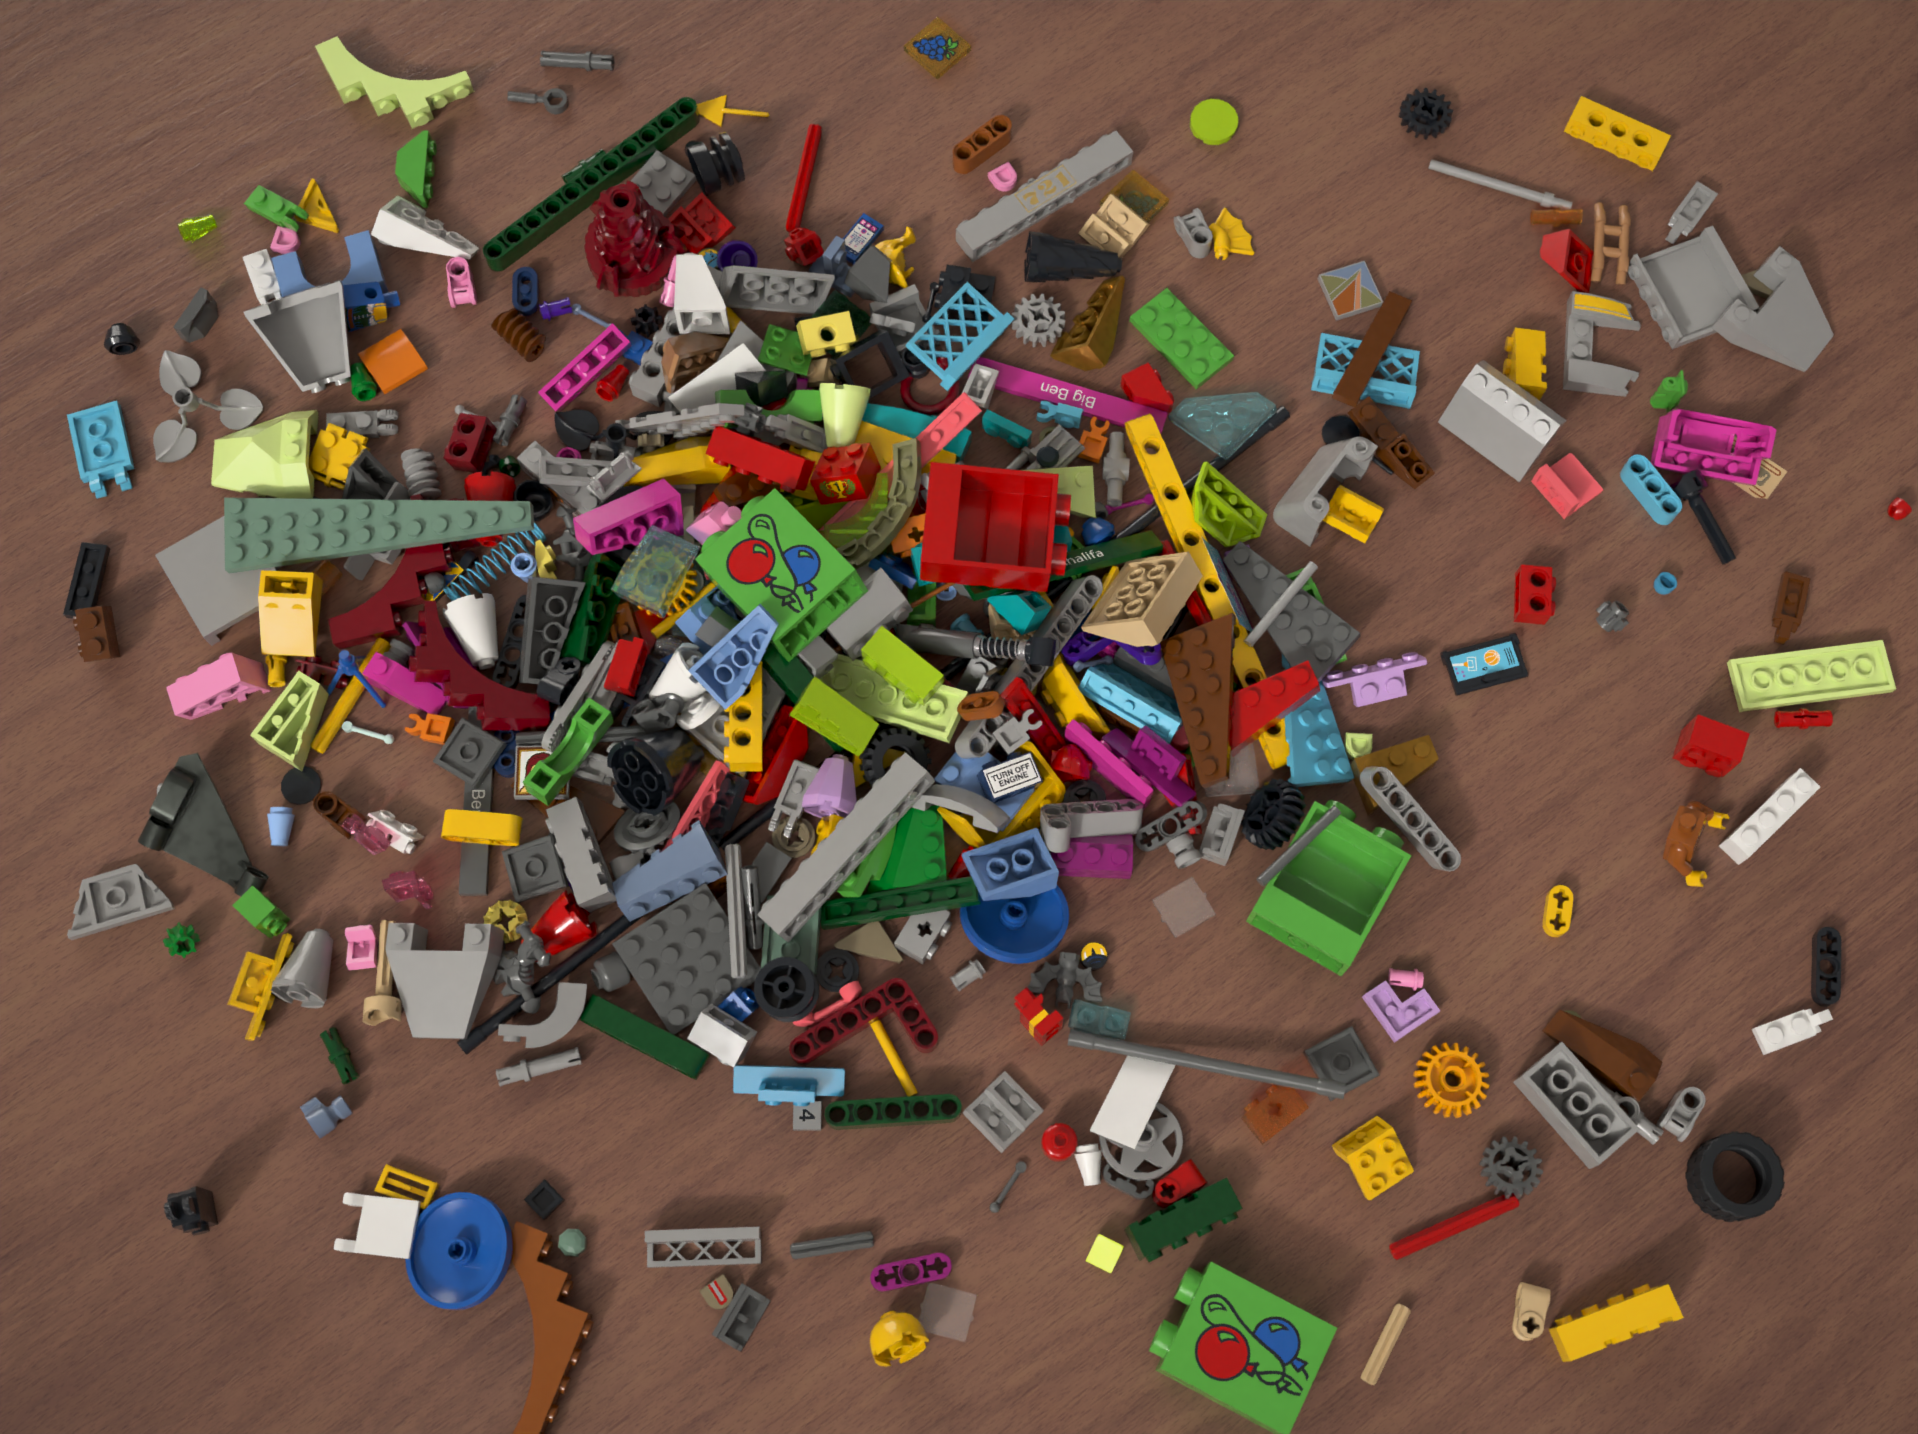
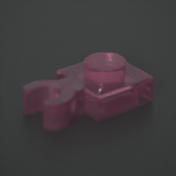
M355 814L351 818L347 817L341 825L346 831L354 834L355 837L353 839L373 855L386 851L391 844L383 831L371 825L367 827L363 820Z

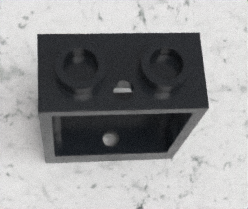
M879 330L850 346L849 350L839 352L829 358L832 364L829 367L835 379H839L842 385H855L844 362L877 344L892 376L870 387L869 399L910 376L886 330Z

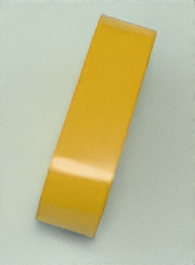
M1564 885L1553 887L1546 896L1542 924L1545 933L1551 937L1562 936L1570 927L1573 893ZM1560 892L1562 898L1566 899V901H1563L1560 904V908H1557L1558 899L1553 896ZM1556 914H1559L1558 923L1562 924V927L1554 930L1555 927L1550 922L1556 918Z

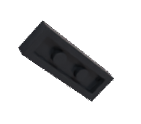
M81 542L63 612L66 618L73 619L76 616V609L96 607L110 553V548L107 545Z

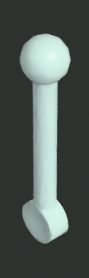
M345 721L342 724V729L347 733L351 731L384 740L386 744L394 742L392 734L383 735L353 726L350 721Z

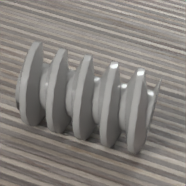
M416 448L405 450L401 454L409 497L421 494L425 500H435L442 495L441 490L437 489L440 486V482L435 480L438 477V473L434 471L436 464L432 461L435 458L433 453Z

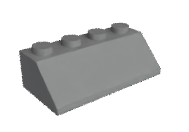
M1563 1042L1558 1044L1513 1082L1589 1169L1600 1165L1640 1130Z

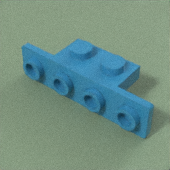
M736 1065L733 1072V1092L758 1094V1101H765L766 1105H781L782 1102H793L795 1106H808L810 1102H815L816 1096H843L845 1091L844 1068Z

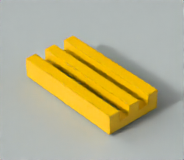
M386 1164L374 1191L392 1198L414 1200L383 1188L384 1184L388 1183L423 1196L425 1199L423 1203H420V1208L425 1210L430 1205L431 1200L434 1199V1193L438 1189L439 1184ZM391 1172L429 1186L428 1192L388 1178V1174Z

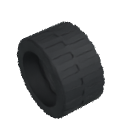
M1730 1132L1707 1140L1692 1152V1156L1687 1162L1685 1179H1687V1189L1692 1196V1200L1704 1213L1711 1215L1712 1218L1733 1222L1763 1215L1766 1211L1771 1210L1782 1196L1781 1192L1785 1184L1784 1168H1782L1780 1163L1781 1160L1770 1145L1765 1143L1760 1137L1751 1135V1133ZM1729 1150L1740 1154L1753 1168L1756 1177V1188L1752 1198L1746 1203L1737 1204L1722 1195L1714 1182L1713 1164L1717 1155L1723 1151Z

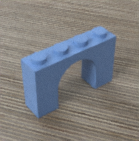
M369 230L344 237L351 260V267L348 275L342 281L343 285L379 282L382 293H388L375 243ZM296 251L271 258L282 297L315 287L307 282L303 264Z

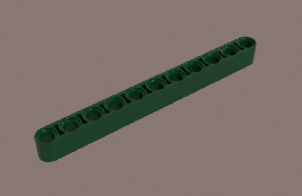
M683 97L677 100L489 240L483 247V254L489 268L496 272L507 269L599 199L600 193L603 190L619 185L642 168L657 150L662 153L694 129L700 121L695 100L690 97Z

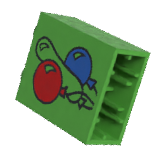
M775 488L765 497L757 496L751 499L744 506L741 512V519L726 532L718 531L709 536L702 546V553L695 558L709 579L745 617L759 604L772 615L779 625L770 643L788 662L868 592L856 569Z
M1213 1262L1205 1265L1202 1273L1188 1267L1174 1295L1176 1300L1186 1304L1177 1325L1163 1319L1148 1350L1161 1357L1155 1370L1274 1434H1290L1337 1327Z

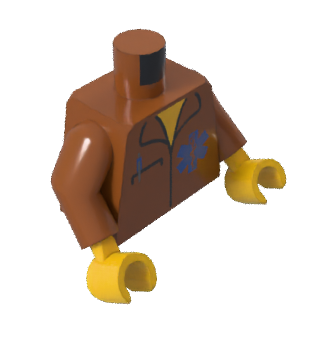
M1697 801L1689 802L1686 807L1679 806L1667 837L1663 859L1668 860L1669 864L1682 876H1686L1688 886L1703 887L1701 879H1707V874L1705 871H1693L1691 866L1692 859L1706 822L1708 821L1710 827L1724 830L1726 827L1722 826L1723 818L1729 819V815L1715 812Z

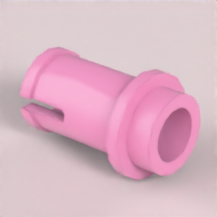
M1390 968L1388 984L1390 986L1412 987L1413 990L1417 988L1422 989L1424 975L1423 972H1418V969L1407 971Z

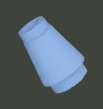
M519 553L511 561V570L516 576L528 583V578L537 577L536 559L529 553Z
M270 807V814H267L272 846H288L295 817L292 814L293 808Z

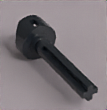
M1693 470L1683 475L1680 481L1669 485L1681 501H1688L1722 565L1735 560V554L1701 495L1703 490L1708 487V484L1700 470Z

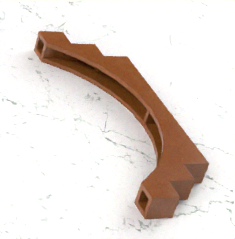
M517 1221L512 1230L513 1247L511 1260L524 1284L531 1309L535 1353L531 1386L521 1418L512 1434H545L548 1423L554 1422L559 1411V1406L556 1403L560 1393L564 1395L570 1384L571 1378L568 1377L571 1366H576L581 1357L582 1349H579L582 1339L583 1337L588 1338L594 1322L591 1321L592 1314L561 1303L563 1297L567 1298L573 1287V1281H570L572 1275L541 1263L543 1257L548 1258L552 1250V1235Z

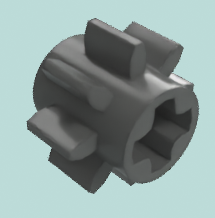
M746 403L744 416L736 418L734 422L735 425H738L737 432L751 437L754 436V432L760 433L766 424V416L761 414L763 408Z
M1617 600L1613 603L1611 601H1604L1596 609L1600 613L1596 621L1607 632L1612 630L1615 632L1621 631L1629 624L1628 620L1625 619L1629 615V611Z

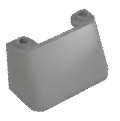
M1355 437L1322 446L1276 505L1273 512L1275 523L1308 546H1311L1318 537L1319 527L1329 511L1328 500L1319 492L1331 477H1334L1341 483L1349 477H1356L1360 481L1367 472L1378 446L1364 437Z

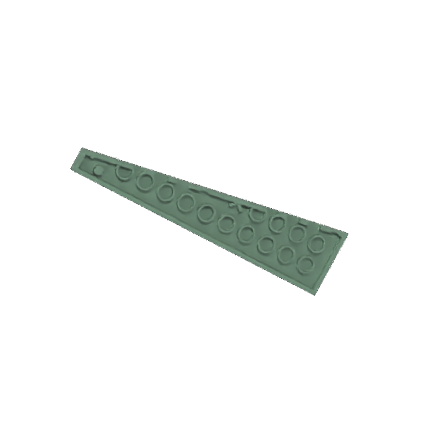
M224 498L225 571L230 574L534 530L533 505L530 501Z

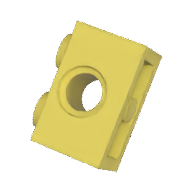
M849 311L802 320L796 325L803 355L810 354L811 358L823 356L826 354L825 351L835 349L836 353L847 351L856 342ZM821 331H830L833 336L832 341L827 342L823 340Z

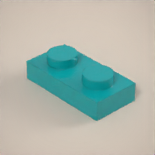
M988 409L982 417V428L987 434L993 437L999 436L1007 440L1015 448L1029 447L1032 431Z

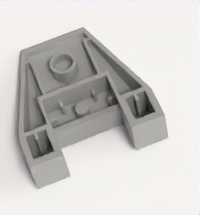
M1779 246L1753 275L1773 291L1757 313L1737 298L1711 328L1734 345L1805 372L1834 334L1800 261Z
M389 923L385 951L412 1037L467 1039L500 962L504 930L492 924H465L462 951L426 950L428 929L415 923Z

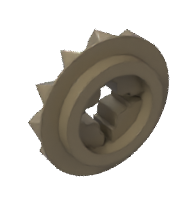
M789 816L780 820L778 828L772 833V841L775 848L795 859L805 856L813 848L815 832L812 825L801 817L797 820L792 835L799 829L798 837L802 842L794 841L789 846L790 840L784 836V829L790 819Z

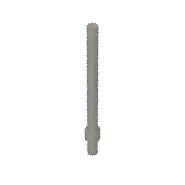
M1431 159L1428 168L1538 202L1540 206L1546 208L1551 206L1570 212L1573 202L1554 197L1555 194L1546 191L1545 193H1540Z

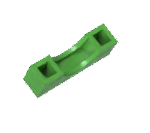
M718 390L715 392V404L744 405V407L746 403L754 404L746 390ZM791 391L787 401L781 408L774 411L763 409L761 414L766 417L790 414L812 424L822 421L820 391ZM734 422L725 423V427H738V425H735Z
M588 698L572 718L570 728L560 745L549 757L539 760L524 779L523 784L526 791L549 806L614 723L611 712L591 698Z

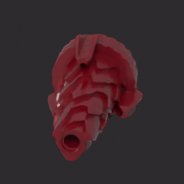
M627 180L625 184L615 185L607 190H603L600 193L599 199L590 207V210L596 216L588 227V232L585 235L586 244L584 245L589 269L597 281L596 287L599 290H609L614 293V297L618 298L619 296H646L653 291L661 289L662 285L665 284L664 277H668L673 257L685 254L687 251V247L680 240L681 237L686 235L684 228L671 223L667 217L663 216L660 210H656L653 206L649 205L643 198L639 187L631 181Z

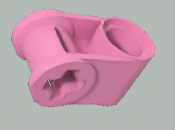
M461 257L450 259L446 265L451 308L467 303L477 305L473 274L467 261ZM464 270L462 274L455 275L458 271Z

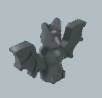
M1060 952L1058 965L1053 966L1045 962L1041 971L1031 973V982L1027 988L1035 994H1043L1047 985L1052 980H1057L1058 987L1055 992V1007H1058L1060 1002L1067 1003V1008L1070 1009L1071 999L1074 995L1073 986L1076 982L1082 985L1084 997L1087 1001L1103 1002L1100 994L1102 983L1093 978L1091 967L1084 970L1078 968L1080 955Z

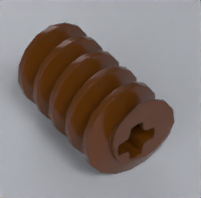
M516 308L499 314L492 322L491 328L497 331L500 337H504V340L514 350H517L519 355L524 357L527 362L535 361L544 350L546 336L539 334L537 327L532 328L530 321L525 322L526 317L523 314L518 315L519 311Z

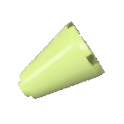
M820 383L819 391L827 447H843L854 444L871 389L855 385Z

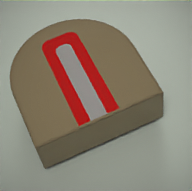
M724 1274L699 1290L707 1304L717 1310L727 1308L734 1297L733 1288Z

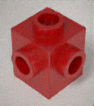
M802 227L796 228L789 233V237L783 240L787 246L785 252L792 262L794 261L803 266L814 263L817 258L824 254L821 246L822 241L815 231Z

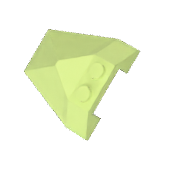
M318 411L290 412L215 439L212 486L242 493L243 491L256 493L257 496L313 499L315 478L308 467L310 435L317 434Z

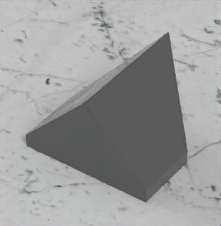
M871 245L848 270L844 283L862 299L887 303L890 263L892 260L877 247Z
M364 448L349 467L342 499L384 500L393 484L398 481Z

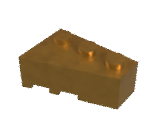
M1429 735L1354 758L1350 766L1354 775V782L1368 816L1380 806L1360 782L1361 772L1370 766L1385 767L1393 773L1404 788L1409 786L1433 768L1439 759ZM1376 772L1373 776V782L1375 785H1377L1380 781V776L1378 772ZM1395 792L1392 793L1390 799L1396 795Z

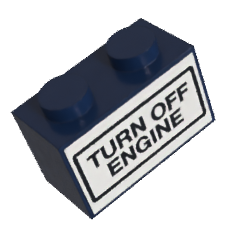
M1021 751L1008 755L1006 757L1007 761L998 763L997 760L982 765L983 769L977 774V778L986 799L996 803L1037 788L1043 782L1031 752L1022 754Z

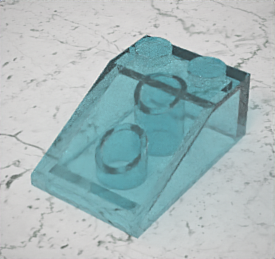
M652 525L623 565L611 590L618 597L665 618L700 547Z

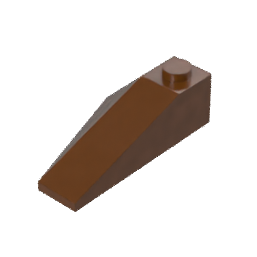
M1560 1009L1542 1029L1557 1044L1563 1042L1581 1064L1614 1093L1618 1092L1623 1097H1631L1637 1102L1642 1099L1656 1081L1663 1063L1642 1044Z

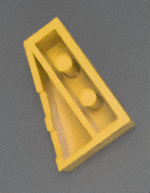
M1515 328L1511 337L1507 336L1505 341V351L1508 352V359L1504 361L1503 374H1507L1506 377L1540 401L1547 389V382H1542V373H1546V365H1543V356L1545 357L1546 355L1545 331Z

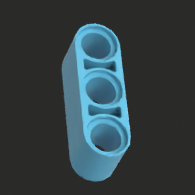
M1631 456L1621 469L1620 477L1656 523L1660 525L1670 524L1682 509L1680 498L1645 456ZM1631 467L1636 468L1639 473L1634 472ZM1647 487L1652 488L1655 493L1650 492ZM1663 507H1667L1671 513L1666 512Z

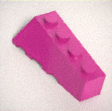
M664 478L573 518L576 539L592 555L622 549L623 545L630 543L634 546L641 545L644 540L654 538L656 541L666 539V536L671 534L676 536L684 535L680 493Z

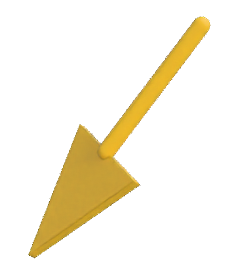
M727 95L697 104L698 114L722 127L724 113L769 117L768 112L725 108Z

